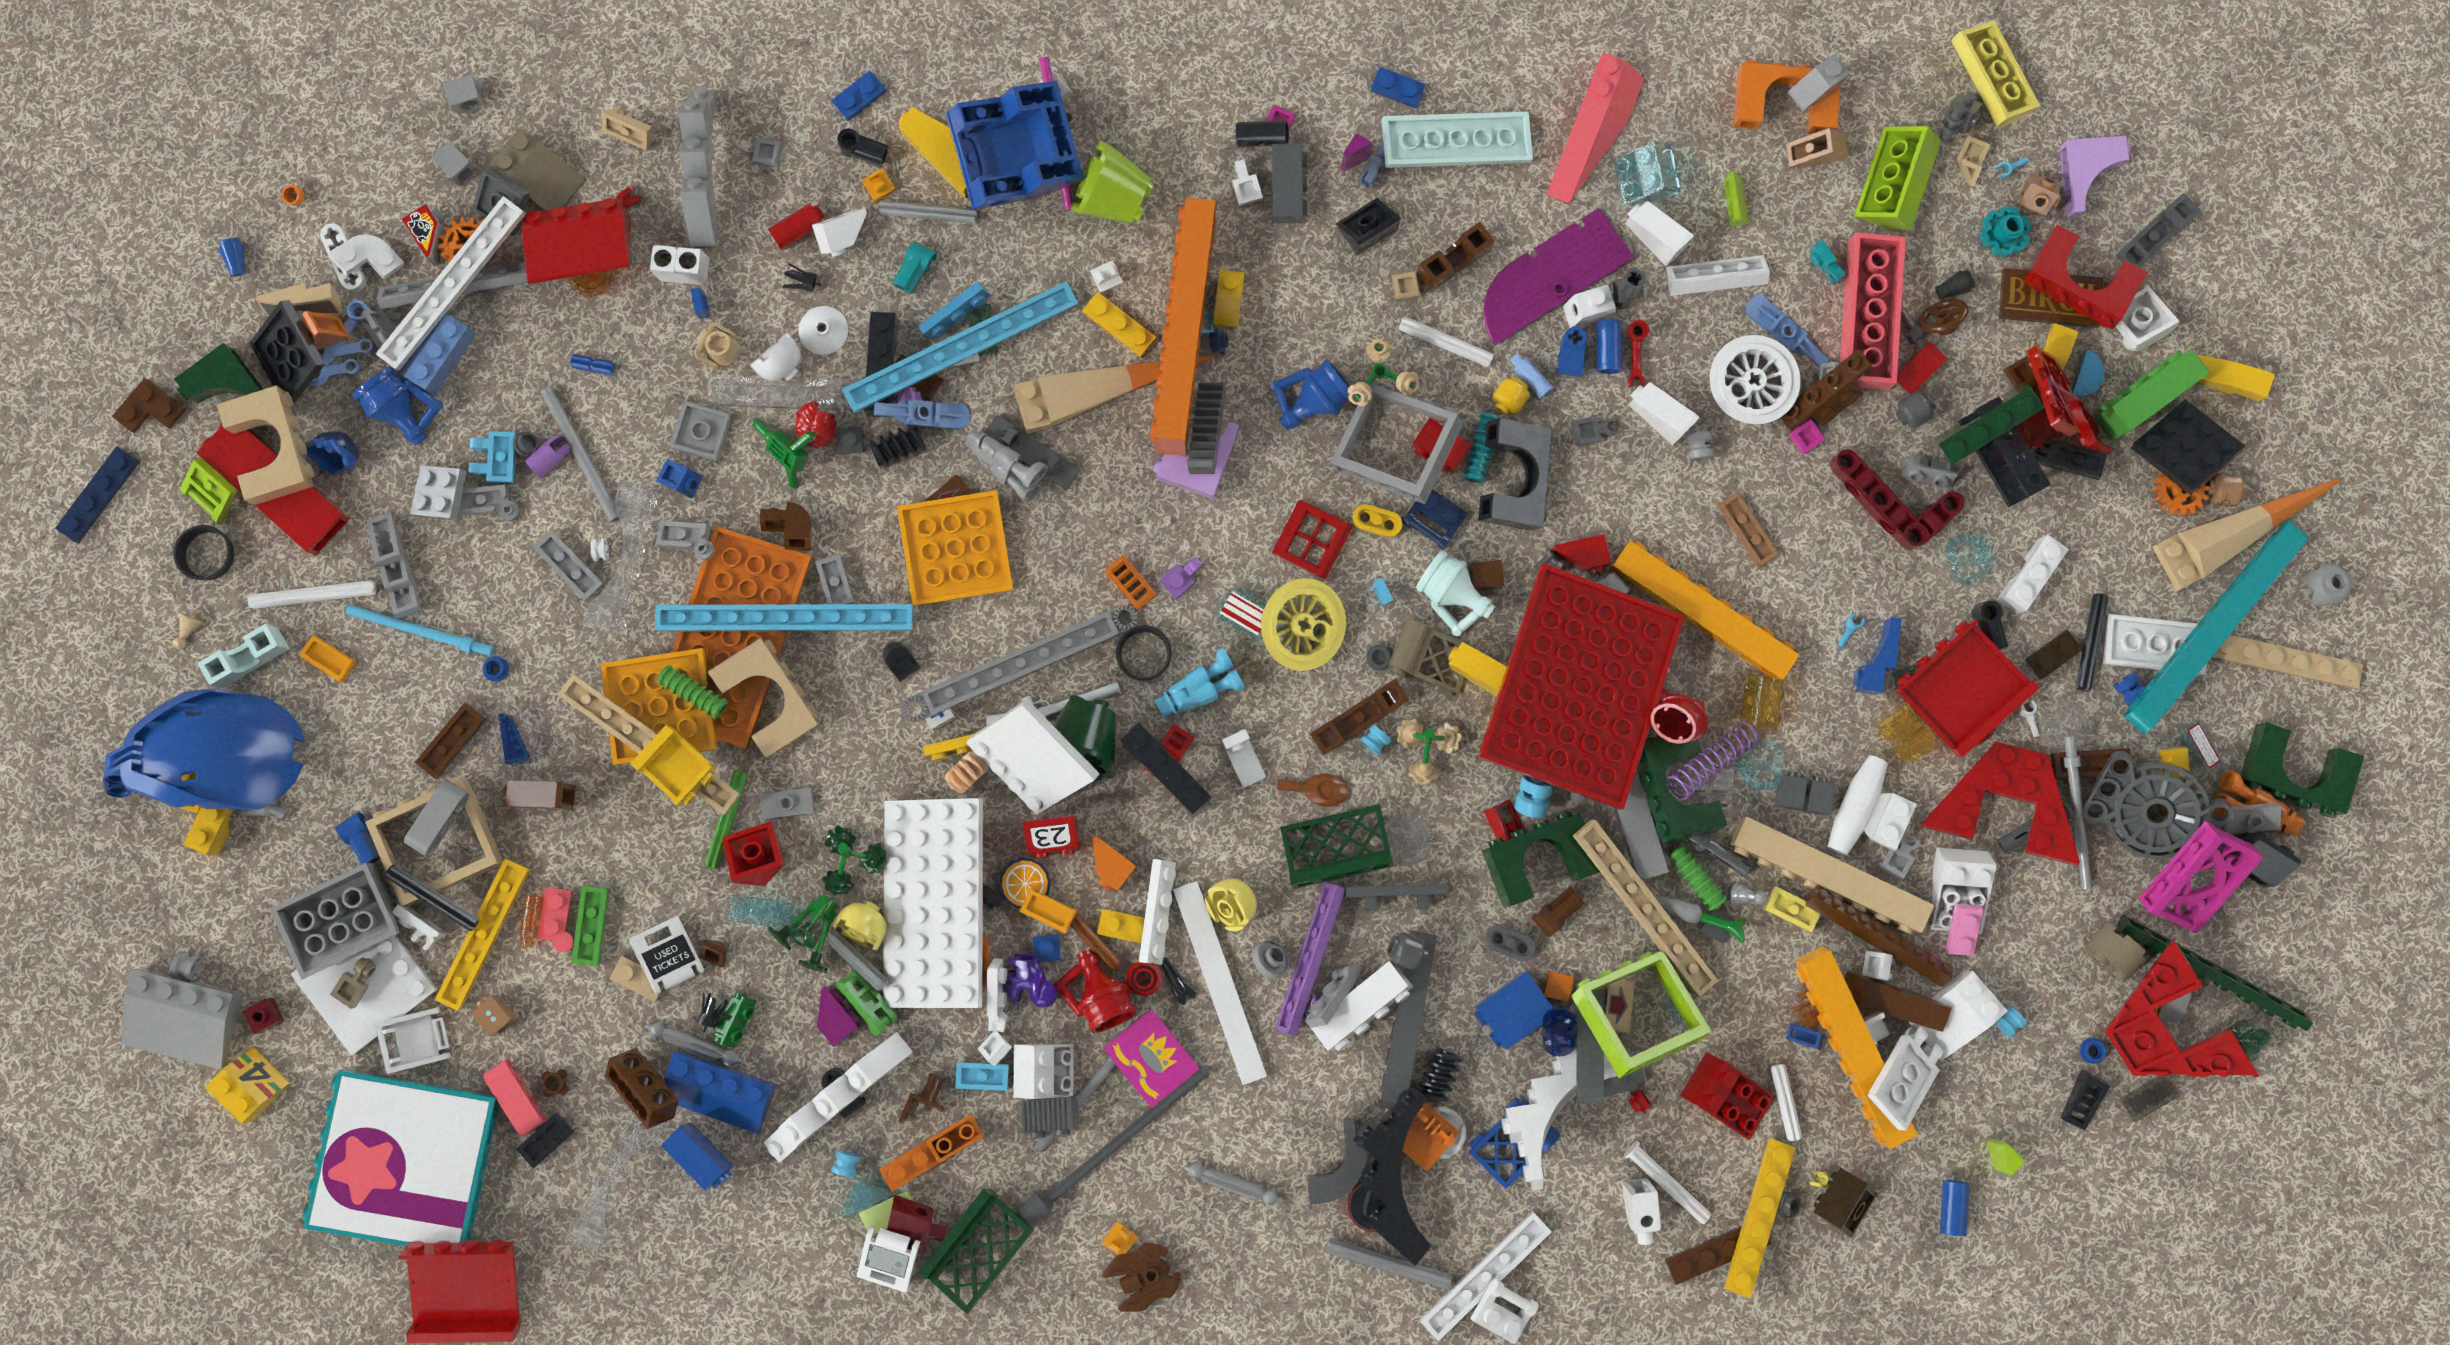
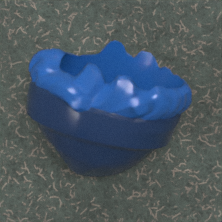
M330 431L320 433L306 447L307 455L311 461H314L321 471L327 470L331 475L350 470L359 459V451L348 434L343 432Z

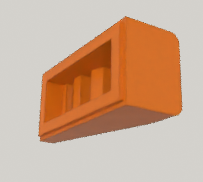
M1121 555L1104 570L1107 577L1137 611L1157 595L1124 555ZM1125 565L1126 569L1116 577L1114 573ZM1132 573L1133 577L1122 585L1121 581ZM1139 581L1140 585L1129 593L1127 589ZM1145 588L1148 592L1136 601L1134 597Z

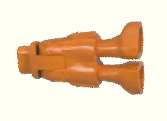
M2228 770L2223 774L2219 782L2220 789L2243 797L2246 803L2243 804L2225 793H2218L2212 799H2226L2231 804V807L2278 802L2281 805V825L2279 830L2271 831L2279 832L2283 835L2288 833L2297 836L2304 824V818L2298 816L2295 810L2290 809L2263 789L2248 788L2243 783L2239 773ZM2215 808L2212 814L2217 816L2224 815L2225 808Z

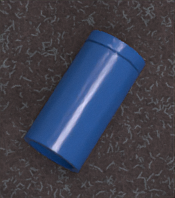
M1617 319L1600 320L1596 322L1597 372L1600 374L1620 373L1623 371L1622 322Z
M1943 1180L1940 1219L1941 1234L1967 1236L1970 1183Z

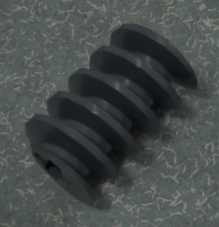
M907 425V432L898 427V436L889 431V440L880 435L879 444H876L872 439L870 440L871 450L880 469L881 462L886 467H890V458L895 463H899V454L908 459V450L914 455L918 454V446L923 451L927 450L917 426L914 428L912 425Z
M1436 1047L1439 1049V1052L1430 1053L1436 1061L1427 1062L1426 1064L1432 1069V1072H1423V1075L1429 1080L1428 1082L1419 1083L1425 1091L1419 1092L1427 1100L1442 1105L1440 1101H1449L1444 1092H1451L1453 1090L1447 1082H1456V1078L1451 1072L1460 1071V1068L1454 1063L1463 1062L1464 1059L1457 1054Z

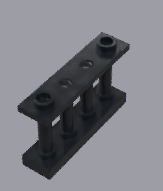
M2000 397L1989 401L1975 409V412L1960 419L1958 423L1960 426H1963L1977 419L1998 405L2002 400ZM2017 426L1975 451L2008 508L2051 485Z

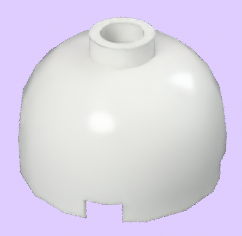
M789 333L781 337L778 343L769 347L750 365L763 379L778 381L785 378L788 381L798 372L796 367L800 362L801 352L796 341Z

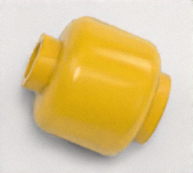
M1516 377L1503 379L1492 395V399L1496 404L1494 408L1505 416L1508 413L1518 414L1530 397L1527 390L1528 386Z

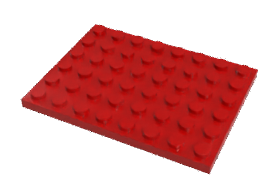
M1546 563L1540 564L1477 758L1623 810L1650 729L1651 713L1653 708L1657 706L1685 616Z

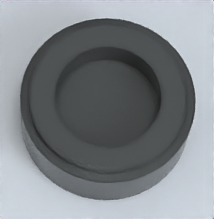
M1375 645L1369 649L1366 661L1370 668L1381 671L1388 667L1392 654L1387 647Z

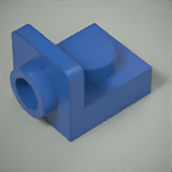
M667 459L656 482L686 497L693 498L703 477L693 470Z

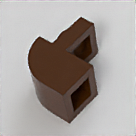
M787 502L786 510L777 508L760 509L761 531L784 532L785 550L811 551V520L808 512L802 506L793 502Z

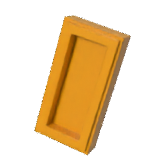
M312 634L298 655L340 683L345 681L357 661Z
M1030 888L1019 912L1067 934L1078 910Z

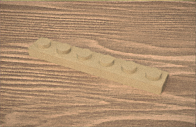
M2229 635L2211 657L2351 689H2359L2363 664L2233 635Z

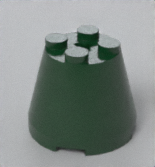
M1072 695L1053 726L1097 770L1099 775L1094 781L1101 782L1102 777L1111 779L1115 769L1116 714L1108 708L1109 703L1106 701L1095 699L1094 702L1086 701L1080 696Z

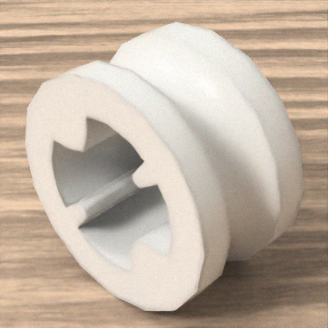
M602 538L601 541H597V539L591 540V554L595 562L599 561L600 558H603L604 561L609 560V545L606 538Z

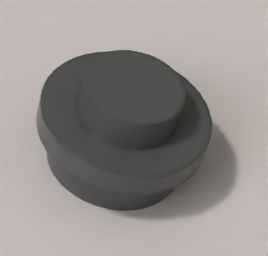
M520 432L514 437L513 446L519 455L530 457L538 449L539 442L534 434Z
M1787 1191L1781 1196L1778 1211L1781 1217H1795L1800 1209V1199L1794 1193Z

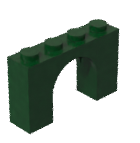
M2022 382L2003 394V400L1982 416L1960 427L1956 424L1935 437L1952 465L1956 464L2044 409L2045 407L2031 386L2026 382Z
M2268 722L2256 724L2240 775L2243 783L2247 784L2248 788H2260L2271 792V795L2278 800L2286 801L2287 798L2296 801L2295 806L2311 809L2313 807L2319 809V814L2326 817L2335 818L2336 815L2348 813L2364 756L2342 748L2328 750L2319 780L2310 788H2302L2295 785L2287 777L2283 768V756L2291 730Z
M1660 736L1646 738L1637 769L1640 775V783L1648 798V807L1653 813L1656 822L1657 833L1661 837L1663 844L1714 833L1728 825L1720 801L1697 806L1685 805L1676 800L1667 787L1666 770L1668 766L1690 761L1698 756L1699 753H1702L1698 740L1677 744L1669 742Z
M1571 811L1556 816L1557 822L1549 824L1548 820L1534 824L1535 830L1526 833L1525 828L1511 833L1512 839L1503 841L1502 837L1487 842L1489 847L1481 851L1503 908L1534 898L1524 872L1523 858L1528 847L1535 841L1548 842L1558 849L1572 882L1600 872L1573 837L1585 825L1581 813L1572 816Z

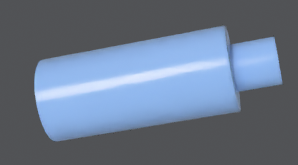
M1515 354L1510 359L1515 365L1514 372L1539 399L1544 397L1553 388L1527 357L1522 359L1518 354Z

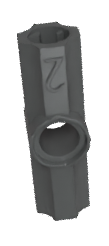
M1637 267L1629 268L1622 279L1613 281L1612 297L1615 306L1620 310L1628 308L1634 299L1643 297V285L1647 281L1645 272L1640 271Z

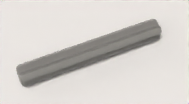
M886 200L880 201L879 204L880 214L887 216L974 224L978 219L977 209L973 210L972 208Z

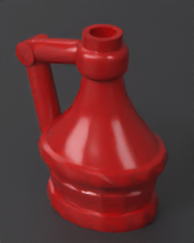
M1662 688L1657 706L1653 708L1651 713V724L1661 738L1672 743L1683 744L1697 741L1705 735L1708 729V717L1702 701L1692 699L1686 695L1672 694L1667 692L1665 688Z
M1091 949L1080 952L1077 955L1079 959L1078 965L1072 967L1065 975L1053 983V987H1056L1057 992L1078 1017L1084 1016L1087 1019L1089 1030L1092 1033H1100L1126 1022L1136 1013V1008L1131 1004L1130 987L1105 974L1098 966L1099 960ZM1084 972L1085 989L1079 1003L1067 986Z

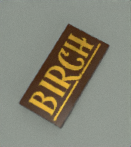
M2008 268L2002 270L1999 319L2056 323L2092 328L2101 326L2097 321L2077 313L2073 308L2054 301L2052 297L2041 291H2036L2024 283L2023 280L2028 270ZM2069 274L2076 284L2085 289H2103V278Z

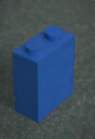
M1522 971L1474 1006L1477 1010L1474 1015L1482 1026L1487 1024L1492 1031L1489 1037L1497 1048L1502 1046L1506 1050L1557 1014L1527 971Z
M691 1122L679 1126L660 1145L705 1191L711 1187L716 1189L722 1186L732 1176L729 1171L734 1165Z

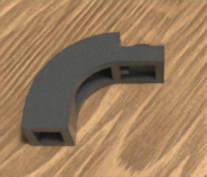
M1353 1118L1343 1119L1345 1155L1340 1165L1329 1173L1307 1175L1310 1205L1328 1203L1341 1198L1352 1190L1358 1183V1179L1362 1176L1361 1173L1366 1167L1368 1153L1353 1141L1360 1128V1124H1355Z

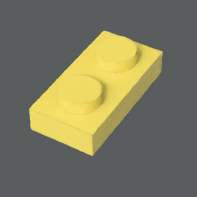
M1777 886L1773 887L1768 902H1766L1763 909L1808 932H1813L1820 917L1819 913L1805 906V900Z

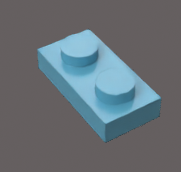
M957 1062L955 1089L1008 1091L1009 1064L997 1063L993 1066L990 1063Z

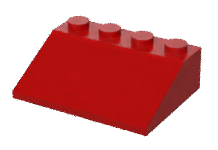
M623 197L607 198L603 201L592 203L584 202L569 207H556L545 211H532L523 217L522 237L528 284L627 268L630 265L631 220Z

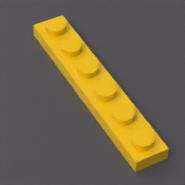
M508 858L504 859L476 915L480 921L473 931H468L435 998L436 1001L457 1011L462 1010L531 869Z
M1772 1138L1768 1140L1723 1289L1748 1299L1752 1297L1796 1147Z

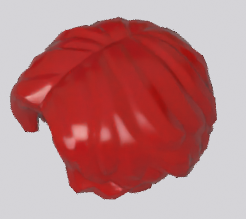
M816 400L805 403L796 412L795 430L798 439L807 431L814 432L816 436L806 445L819 448L827 446L835 438L837 421L835 420L834 413L820 411L817 408L818 402Z

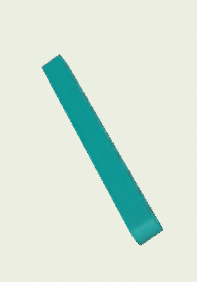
M2290 519L2283 522L2279 526L2281 529L2277 533L2274 532L2125 711L2123 717L2142 734L2149 732L2160 721L2307 542L2309 536Z

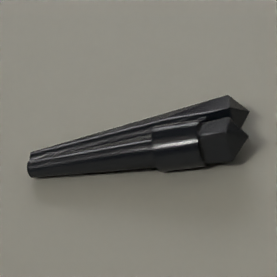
M1165 957L1162 962V968L1172 987L1171 991L1174 997L1177 998L1178 1003L1185 1005L1186 999L1184 994L1187 993L1189 998L1195 999L1196 992L1169 959Z

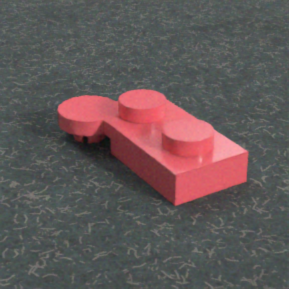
M545 888L538 939L551 940L557 951L568 952L574 946L573 935L566 932L573 891Z

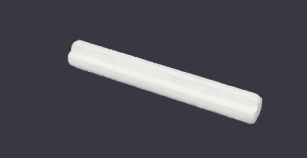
M1404 317L1399 325L1400 331L1485 367H1488L1493 359V354L1408 317Z

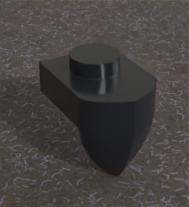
M898 641L887 642L882 654L883 660L899 682L921 668L903 643Z

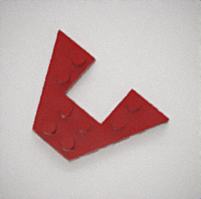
M2038 346L2027 350L2029 356L2028 363L2034 372L2041 394L2040 401L2045 407L2050 425L2057 432L2061 431L2069 437L2080 431L2078 438L2084 447H2089L2107 455L2113 452V448L2103 443L2099 438V426L2092 418L2081 398L2072 394L2069 388L2071 382L2055 357Z
M1995 742L1921 824L1923 828L1973 840L1984 792L2035 804L2025 853L2074 866L2080 864L2048 754Z
M2174 939L2162 952L2105 1028L2109 1039L2133 1076H2147L2148 1074L2169 1076V1074L2188 1075V1077H2209L2210 1075H2219L2220 1077H2228V1075H2253V1077H2259V1072L2231 1028L2181 1050L2155 1010L2203 987L2202 982Z

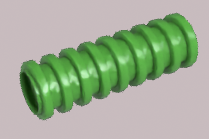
M671 665L664 667L657 678L658 685H664L666 690L671 689L673 694L678 693V697H684L686 702L691 701L692 706H698L700 711L705 710L707 715L712 714L713 719L719 718L727 707V699H721L719 694L714 695L712 690L707 691L706 686L701 687L697 681L694 683L691 677L687 678L686 674H680L678 669L673 670Z
M1686 844L1679 845L1668 854L1669 860L1673 861V867L1677 866V872L1683 874L1682 878L1688 880V886H1693L1692 891H1697V897L1703 899L1702 903L1708 905V911H1714L1726 902L1727 896L1721 894L1722 890L1720 888H1716V882L1712 883V877L1706 875L1707 871L1705 869H1701V863L1697 864V858L1691 856L1692 852L1690 850H1686Z

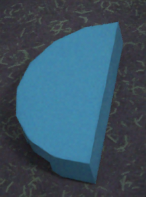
M2088 349L2084 351L2071 391L2078 398L2091 395L2100 388L2104 381L2105 370L2103 363L2095 353Z

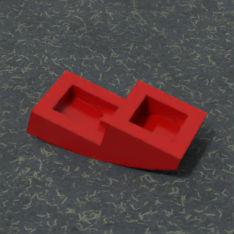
M1929 341L1897 373V382L1911 394L1948 358Z
M1173 724L1160 744L1179 763L1195 737L1176 724ZM1144 767V770L1152 774L1146 767Z

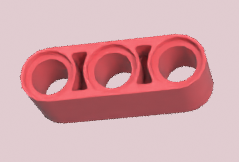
M505 1059L485 1072L483 1077L516 1131L524 1137L547 1121V1117L545 1115L542 1116L540 1113V1106L532 1093L528 1094L525 1089L527 1085L518 1071L515 1073L511 1067L513 1063L509 1059Z

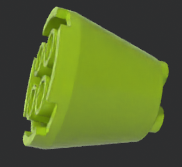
M1099 140L1095 148L1099 152L1097 155L1093 154L1090 157L1083 172L1084 179L1080 180L1075 196L1079 197L1078 202L1073 201L1070 210L1079 215L1131 223L1133 219L1139 221L1144 207L1140 205L1144 197L1148 198L1154 184L1150 182L1149 175L1110 144Z

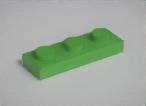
M582 886L571 963L600 966L610 889Z

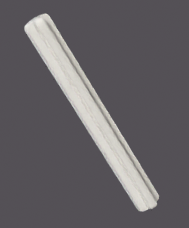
M369 580L250 594L248 596V605L250 608L257 609L375 595L377 593L376 582Z

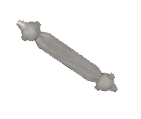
M663 1020L645 1025V1028L652 1035V1040L663 1037L668 1043L713 1060L722 1059L724 1062L723 1066L726 1068L729 1065L742 1064L743 1062L738 1057L736 1048L725 1051L721 1045L676 1028H665Z
M1197 1161V1163L1192 1165H1185L1184 1167L1194 1182L1202 1178L1208 1184L1253 1200L1263 1199L1267 1208H1270L1275 1203H1283V1199L1278 1196L1275 1187L1265 1191L1262 1186L1213 1168L1204 1169L1201 1161Z

